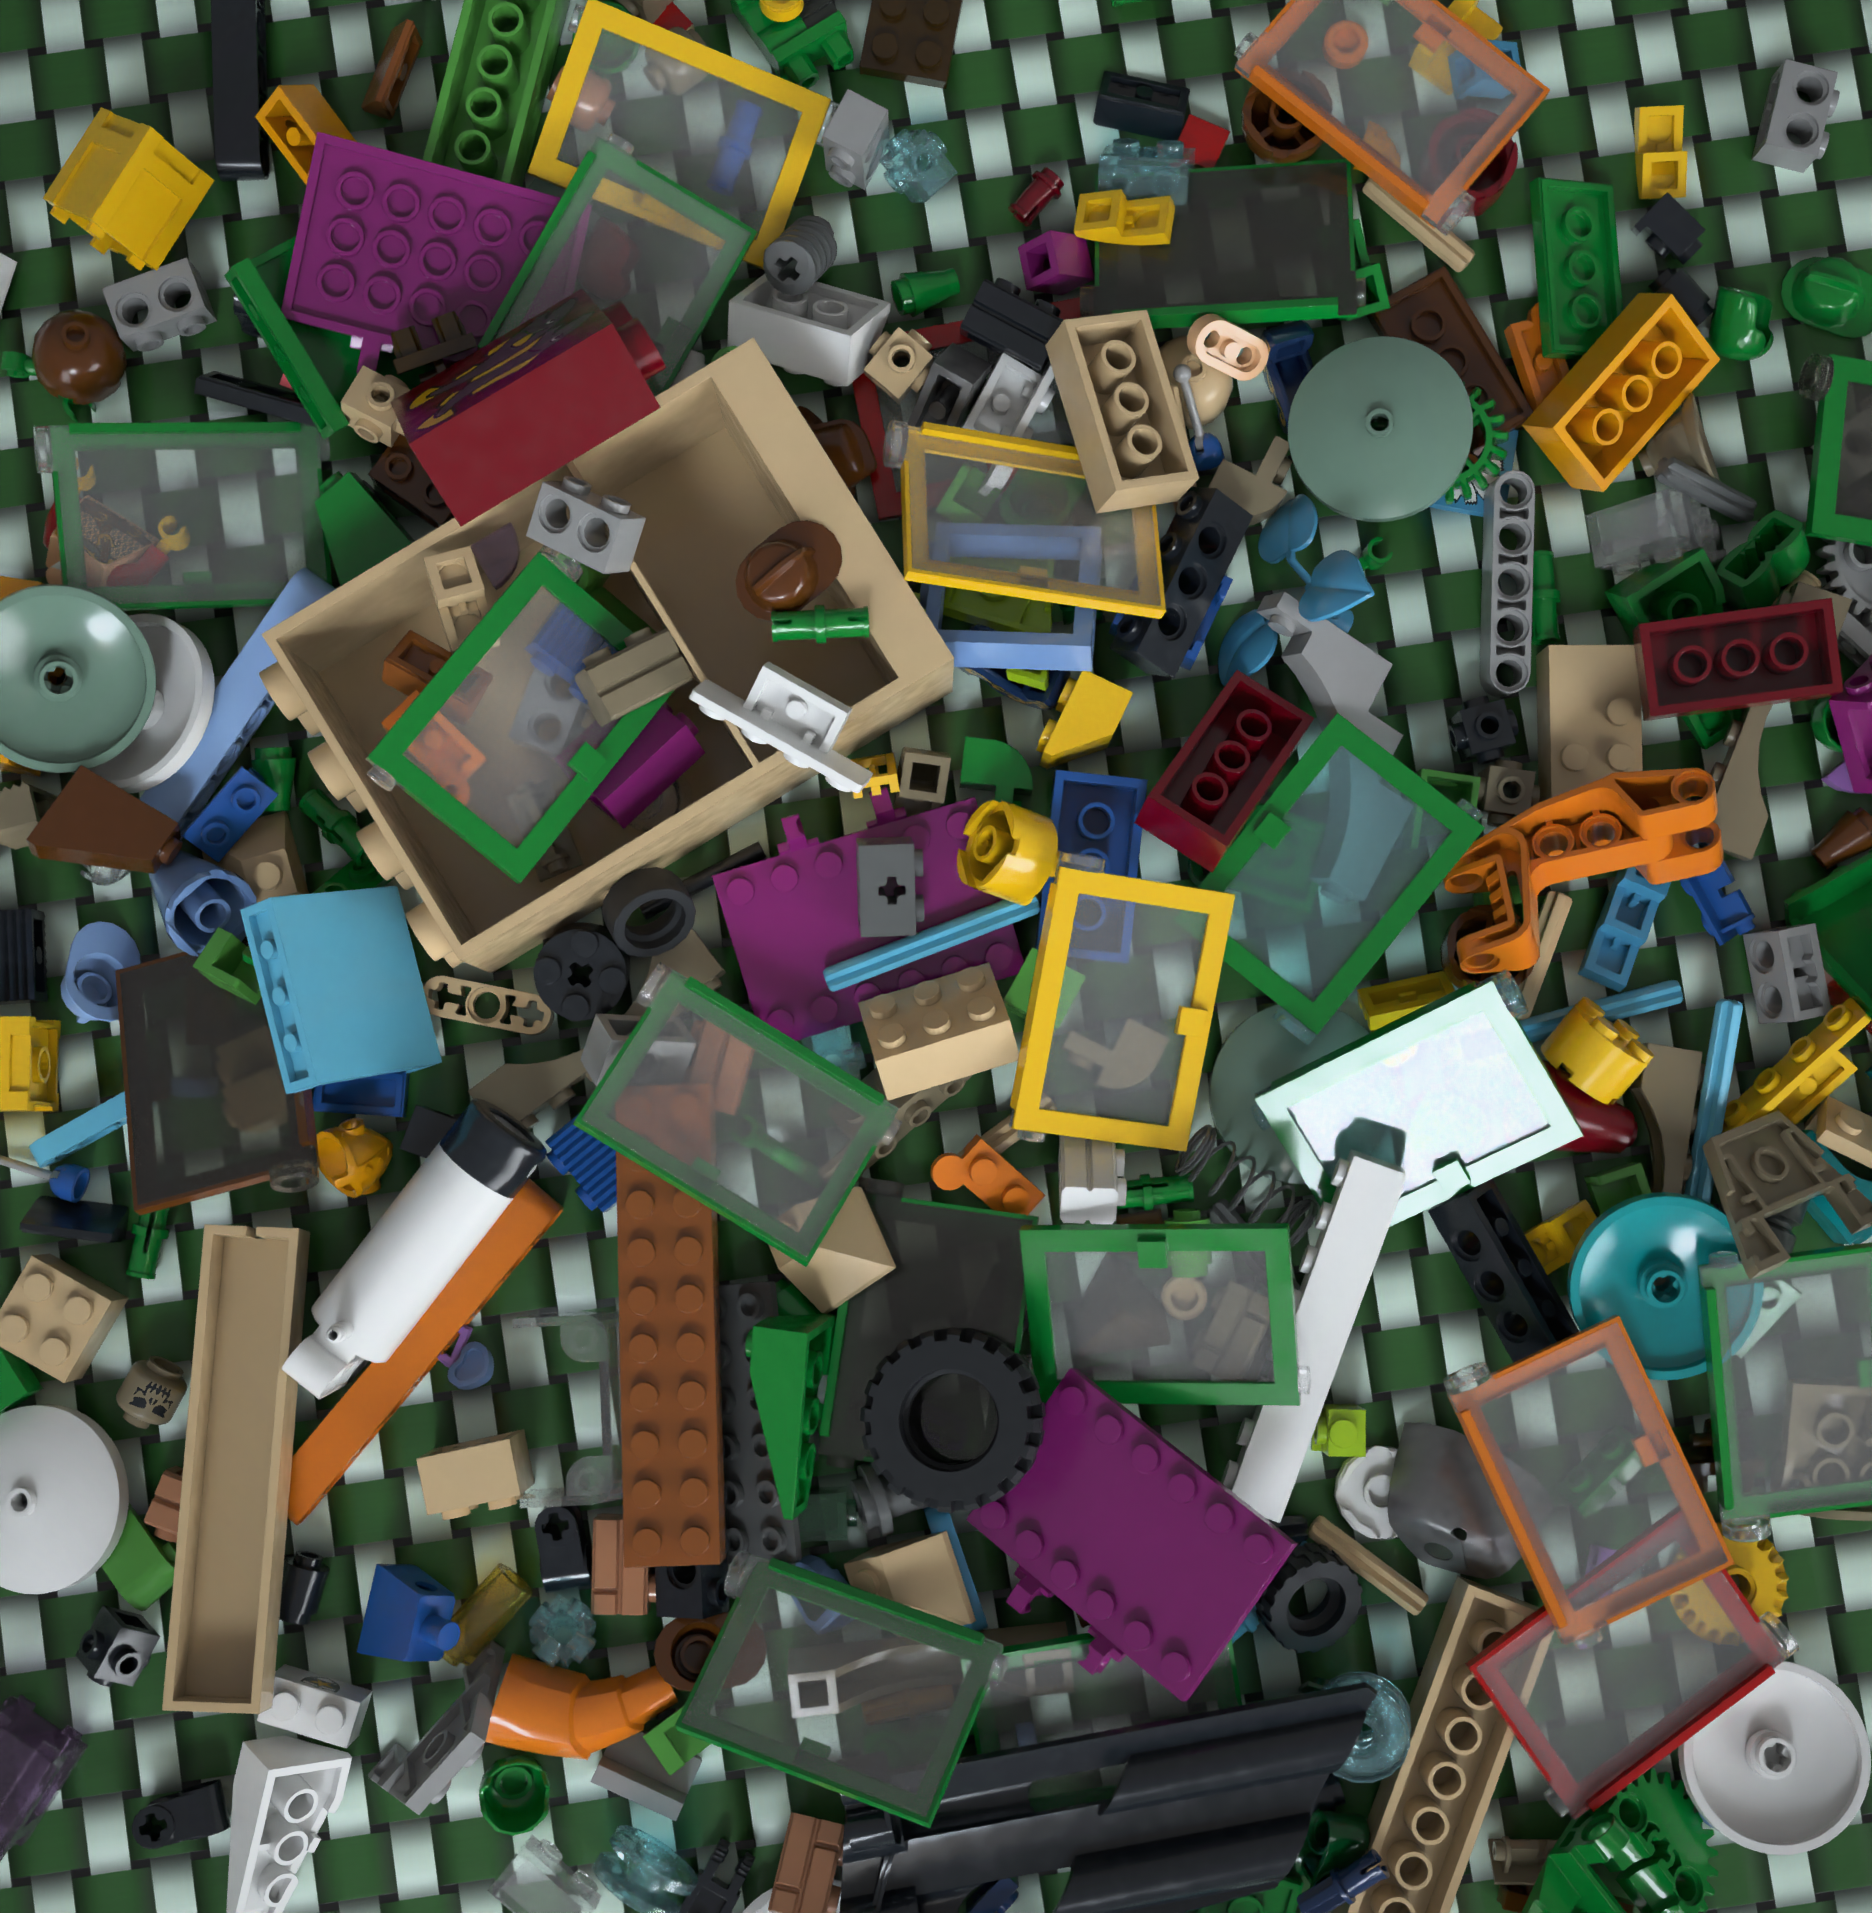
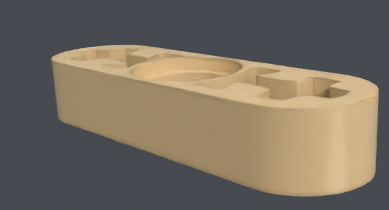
M435 976L429 979L423 986L429 1012L434 1016L527 1035H540L546 1032L554 1020V1011L537 994L448 976ZM443 984H448L447 989L449 993L465 997V987L471 988L465 1002L466 1015L459 1014L463 1007L460 1004L447 1002L444 1004L443 1009H438L439 1002L432 999L433 991H441ZM490 992L498 997L500 1009L494 1017L483 1019L477 1014L475 1003L480 995ZM509 996L516 997L512 1006L529 1009L532 1002H537V1010L544 1012L542 1021L536 1020L532 1027H527V1019L510 1015L511 1024H504L510 1009Z

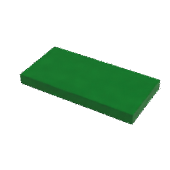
M1537 177L1529 182L1542 356L1544 358L1580 360L1623 311L1613 184Z

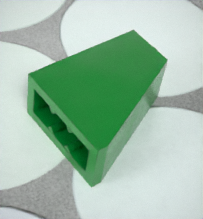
M338 471L319 487L322 495L314 503L341 586L415 542L356 473L347 472L343 476Z

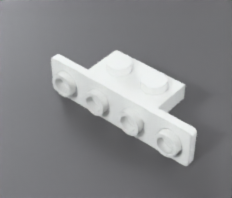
M1002 353L961 428L1031 439L1034 430L1028 427L1035 412L1040 415L1044 413L1055 394V391L1049 388L1054 379L1050 360H1048L1040 375L1014 358ZM991 467L976 495L985 499L993 490L1000 493L1013 470Z
M769 661L762 666L746 701L710 680H704L693 688L689 696L690 700L699 704V709L705 715L716 720L726 719L740 727L742 734L749 740L759 744L768 743L784 752L783 756L790 763L801 768L810 767L825 775L826 781L838 790L859 793L869 783L873 775L871 771L832 750L852 708Z

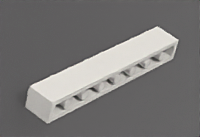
M1350 1149L1347 1160L1339 1158L1335 1166L1331 1184L1337 1186L1331 1204L1324 1201L1321 1205L1315 1223V1228L1321 1231L1315 1247L1307 1245L1299 1267V1271L1305 1273L1300 1289H1294L1300 1406L1257 1405L1253 1418L1245 1417L1241 1424L1236 1444L1242 1446L1237 1462L1228 1461L1221 1481L1224 1486L1262 1516L1278 1523L1281 1522L1408 1177L1403 1167ZM1272 1342L1268 1351V1358L1273 1359ZM1273 1363L1268 1377L1261 1374L1257 1382H1274Z

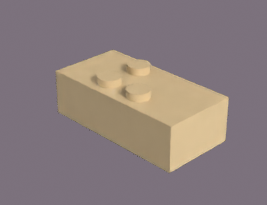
M1147 310L1063 320L1045 347L1096 514L1179 501L1199 479Z
M1548 645L1536 655L1539 802L1604 778L1611 773L1643 771L1641 697L1634 645Z

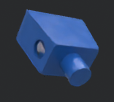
M376 1564L357 1652L408 1662L439 1661L444 1655V1650L452 1649L460 1638L458 1624L451 1621L456 1601L454 1593L413 1564Z

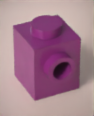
M1049 230L1018 247L1026 290L1064 295L1095 279L1087 240L1076 237L1075 234Z

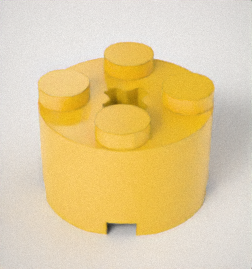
M995 800L986 801L972 814L963 831V834L969 836L966 850L958 848L957 870L964 884L1022 906H1027L1031 903L1048 878L1056 876L1059 872V866L1063 864V854L1058 850V836L1052 819L1002 800L1001 802Z
M1584 996L1540 1046V1050L1556 1069L1561 1064L1567 1072L1571 1074L1568 1080L1594 1099L1607 1105L1611 1102L1613 1105L1649 1065L1654 1054L1637 1041L1640 1035L1634 1028L1619 1018L1613 1024L1603 1017L1605 1012L1600 1006Z

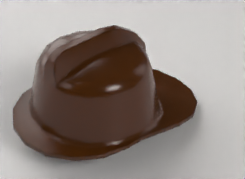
M798 406L797 408L854 497L856 493L855 486L877 468L873 450L864 430L855 422L842 418L823 423L808 408Z
M808 520L791 522L775 531L754 548L739 565L735 582L737 596L743 607L756 618L771 621V611L802 610L825 591L839 574L842 554L841 546L835 535L822 524Z
M728 1612L705 1619L675 1618L662 1629L656 1639L654 1659L657 1671L665 1682L678 1690L692 1691L728 1616ZM755 1621L722 1690H731L747 1685L759 1675L766 1663L768 1647L765 1635Z

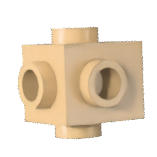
M900 327L892 335L885 331L869 350L873 358L863 369L864 374L888 396L900 404L911 390H914L917 394L922 390L930 372V367L934 362V356L929 353L932 345L914 329H911L908 334ZM898 358H906L910 361L905 367H897L894 364Z
M362 366L341 400V411L350 423L348 426L354 428V431L360 437L371 443H378L379 441L392 448L400 434L405 435L391 405V401L410 391V389L402 380L393 375L383 376Z

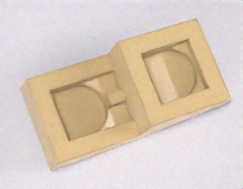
M471 546L424 558L425 568L451 654H453L489 610L485 598V588ZM499 638L491 648L499 647Z

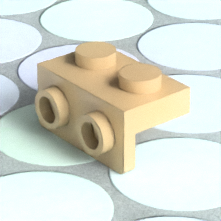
M1827 1096L1805 1123V1130L1814 1131L1816 1142L1872 1169V1117Z

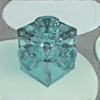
M903 129L897 133L885 146L889 151L879 160L887 170L884 173V178L898 194L905 193L912 203L927 202L958 173L944 155L947 153L944 143L932 131L927 133L925 129L912 130L910 132L907 129Z
M846 1026L801 1039L803 1046L824 1059L831 1054L837 1055L841 1060L840 1068L858 1080L861 1079L859 1069L867 1067L860 1042L850 1043Z
M560 1594L551 1604L545 1601L528 1623L533 1627L529 1632L530 1641L535 1644L531 1652L551 1668L557 1662L566 1669L573 1660L581 1664L597 1643V1640L592 1637L596 1631V1622L591 1619L594 1615L591 1614V1609L574 1597L568 1601ZM560 1628H566L572 1633L571 1640L566 1644H560L554 1639L555 1632Z

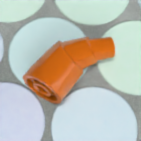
M512 1653L492 1709L485 1742L537 1754L588 1760L591 1753L643 1731L645 1723L679 1701L672 1686L665 1682L657 1671L656 1665L627 1678L619 1675L590 1681L586 1674Z

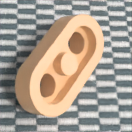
M1206 314L1198 318L1190 327L1187 335L1188 349L1195 357L1237 380L1248 381L1257 377L1267 364L1269 353L1266 343L1248 330L1219 315ZM1243 348V352L1239 357H1237L1240 353V349Z

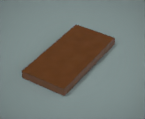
M1445 266L1388 296L1390 308L1367 315L1379 336L1408 339L1422 344L1439 354L1456 371L1460 379L1465 382L1468 396L1476 387L1482 389V395L1478 401L1479 405L1488 399H1494L1496 406L1488 414V417L1495 414H1503L1505 417L1504 424L1494 430H1503L1508 433L1522 427V424L1533 413L1532 408ZM1479 425L1473 428L1469 454L1485 446L1483 433Z

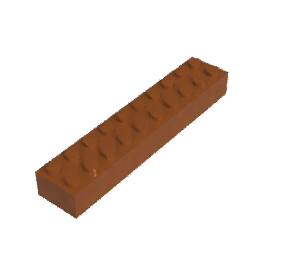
M705 1084L625 1087L615 1103V1122L688 1167L692 1166L697 1157L716 1169L714 1088ZM616 1151L624 1568L720 1565L726 1558L717 1212Z

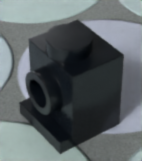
M1668 192L1631 229L1636 236L1644 229L1650 235L1645 240L1646 244L1659 257L1665 259L1670 255L1674 260L1677 259L1683 265L1703 246L1697 238L1706 230Z

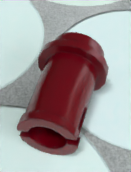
M1044 167L1041 172L1035 171L1033 173V181L1016 201L1008 207L1009 211L1014 213L1013 216L1026 227H1030L1033 223L1032 221L1053 198L1058 200L1061 196L1060 190L1063 188L1064 183L1056 173L1047 167Z

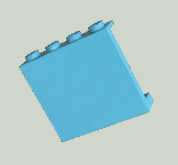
M398 886L270 897L240 910L286 1094L302 1092L319 1085L406 1071L407 1074L442 1063Z

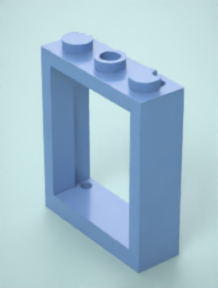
M935 525L933 543H927L928 562L948 565L949 559L1079 563L1077 585L1099 588L1101 564L1100 529ZM921 583L920 604L923 609H926V614L953 655L954 667L1092 672L1097 609L1075 606L1073 634L941 630L946 586Z

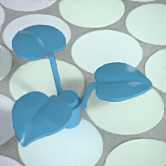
M1298 494L1294 499H1290L1282 505L1265 524L1258 542L1260 557L1269 564L1279 563L1286 557L1288 564L1306 583L1305 592L1300 599L1298 607L1299 613L1303 618L1310 622L1327 619L1348 633L1354 620V615L1350 608L1374 596L1375 593L1365 577L1360 561L1347 550H1339L1325 557L1315 567L1312 576L1297 561L1295 552L1303 550L1310 545L1318 525L1315 505L1306 495ZM1257 609L1241 616L1230 627L1223 639L1219 651L1218 670L1221 683L1226 686L1236 670H1239L1248 677L1256 673L1270 660L1275 651L1278 634L1268 626L1269 620L1256 612Z

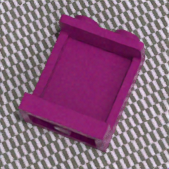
M1871 654L1857 671L1845 681L1843 692L1832 696L1828 700L1853 791L1872 794Z

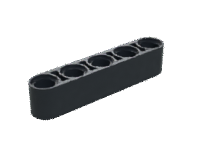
M211 0L214 142L217 172L222 182L267 180L270 174L269 135L255 118L256 114L268 100L265 0Z

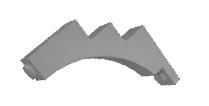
M1285 591L1264 596L1256 612L1269 620L1268 626L1272 630L1283 636L1291 637L1281 657L1296 675L1308 695L1317 715L1321 731L1339 713L1393 755L1403 734L1368 712L1393 664L1327 619L1310 622L1303 618L1298 609L1300 601ZM1340 746L1328 761L1330 778L1328 818L1321 848L1308 878L1322 887L1320 893L1336 903L1345 904L1346 901H1365L1414 805L1380 784V775L1344 747Z

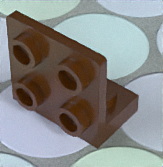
M400 434L392 448L387 447L368 475L380 491L436 529L455 517L412 451L406 437Z

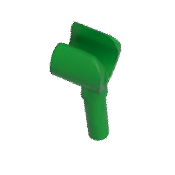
M1382 537L1373 538L1362 549L1358 560L1363 571L1366 569L1378 570L1392 557L1393 552L1389 553L1385 558H1377L1373 555L1372 548L1383 540Z

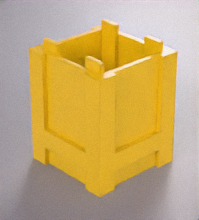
M101 107L43 199L53 206L50 214L62 224H66L70 218L93 236L89 244L101 254L105 255L107 250H111L117 254L120 253L127 256L126 261L139 271L142 270L144 265L157 271L215 180L187 159L151 126L134 122Z
M0 1016V1112L59 1111L58 1054L61 1021L36 1020V1017Z

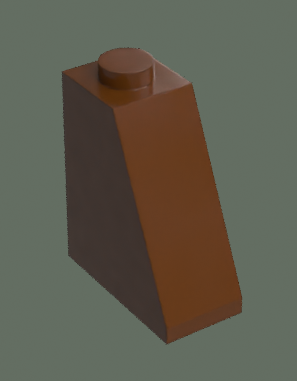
M82 765L26 839L31 854L40 859L152 874L157 872L162 863L166 865L172 863L183 844L180 841L181 833L178 822Z

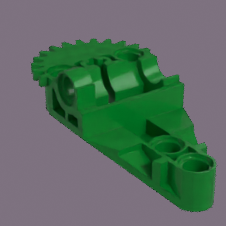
M1650 1768L1594 1812L1585 1806L1574 1815L1548 1854L1521 1913H1626L1589 1865L1603 1863L1609 1872L1621 1871L1615 1880L1640 1913L1707 1912L1708 1906L1704 1896H1714L1715 1890L1707 1881V1877H1717L1719 1872L1708 1863L1709 1858L1718 1856V1850L1706 1844V1841L1715 1835L1713 1829H1702L1701 1824L1703 1820L1699 1812L1693 1810L1694 1804L1689 1795L1685 1794L1683 1796L1684 1782L1682 1780L1671 1782L1669 1772H1658L1657 1774L1655 1768Z

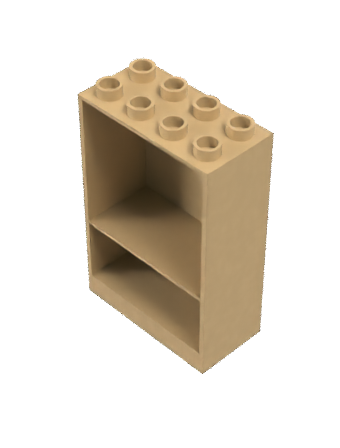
M754 337L655 396L661 407L660 409L460 527L455 518L451 519L262 633L263 638L277 659V662L259 672L265 688L289 721L298 718L312 736L319 732L322 733L326 741L307 752L308 757L327 789L338 801L346 797L358 813L368 809L373 817V823L356 832L357 838L374 867L386 881L395 877L403 889L408 890L413 886L416 888L423 902L406 912L405 916L417 939L434 961H438L443 957L452 968L465 962L492 974L543 943L544 939L550 938L562 927L577 922L603 906V900L611 887L625 875L644 868L658 867L663 869L819 774L818 771L810 767L801 768L790 763L783 756L784 752L768 743L759 744L749 740L742 734L740 727L726 719L716 720L705 715L699 709V704L689 699L693 688L704 680H710L746 701L762 666L768 661L852 708L832 749L844 757H847L953 692V655L910 586L904 580L903 575ZM564 476H572L592 485L590 491L603 497L605 494L613 495L628 501L631 504V511L646 518L629 572L611 573L603 587L656 632L665 628L670 631L679 649V654L683 656L693 675V680L675 689L666 702L672 708L674 716L682 712L694 723L699 730L695 738L705 751V754L625 829L620 827L587 799L567 824L583 865L543 882H540L533 867L524 880L517 884L404 792L405 789L394 778L372 763L367 757L388 732L381 722L408 697L383 682L382 673L386 657L409 630L451 652L433 596L424 558L471 546L485 588V598L490 609L538 552L543 554L548 560L558 552L527 537L526 534L542 482L563 481ZM567 505V508H566V516H567V519H568V521H569V519H570V510H569V507H568V505ZM808 520L822 524L835 535L840 544L842 564L839 574L833 583L802 610H814L815 605H824L825 609L863 608V606H868L870 637L826 638L827 642L817 644L816 639L773 642L772 621L756 618L743 607L737 596L735 580L739 565L754 548L779 528L791 522ZM606 524V525H605V536H606V538H607V540H608V539H609V528H608V525ZM541 586L499 637V647L489 649L476 665V667L493 675L470 719L464 726H461L443 716L486 760L465 780L469 785L471 794L466 807L515 848L520 845L523 839L505 797L516 793L515 788L527 782H533V785L548 779L557 799L569 784V780L555 764L553 758L515 745L507 737L534 668L529 662L532 656L523 649L550 611L560 602L543 586ZM560 679L555 686V695L560 698L571 696L568 692L570 685L563 679ZM586 710L580 727L586 729L596 720L592 711ZM557 720L543 722L538 730L539 739L550 741L556 738L560 732V722ZM407 750L402 754L431 779L436 780Z

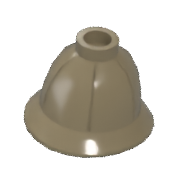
M1694 393L1689 394L1681 411L1670 416L1648 441L1647 448L1638 452L1640 463L1648 477L1654 475L1659 468L1658 462L1660 459L1675 457L1719 480Z

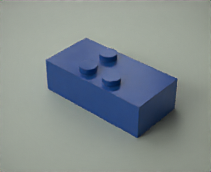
M1055 770L1049 818L1052 819L1057 831L1058 850L1063 854L1062 867L1137 878L1142 828L1134 822L1145 802L1148 780ZM1058 874L1054 877H1049L1041 889L1040 912L1038 914L1035 949L1037 950L1039 949L1050 883H1057ZM1079 893L1067 956L1128 963L1134 902Z

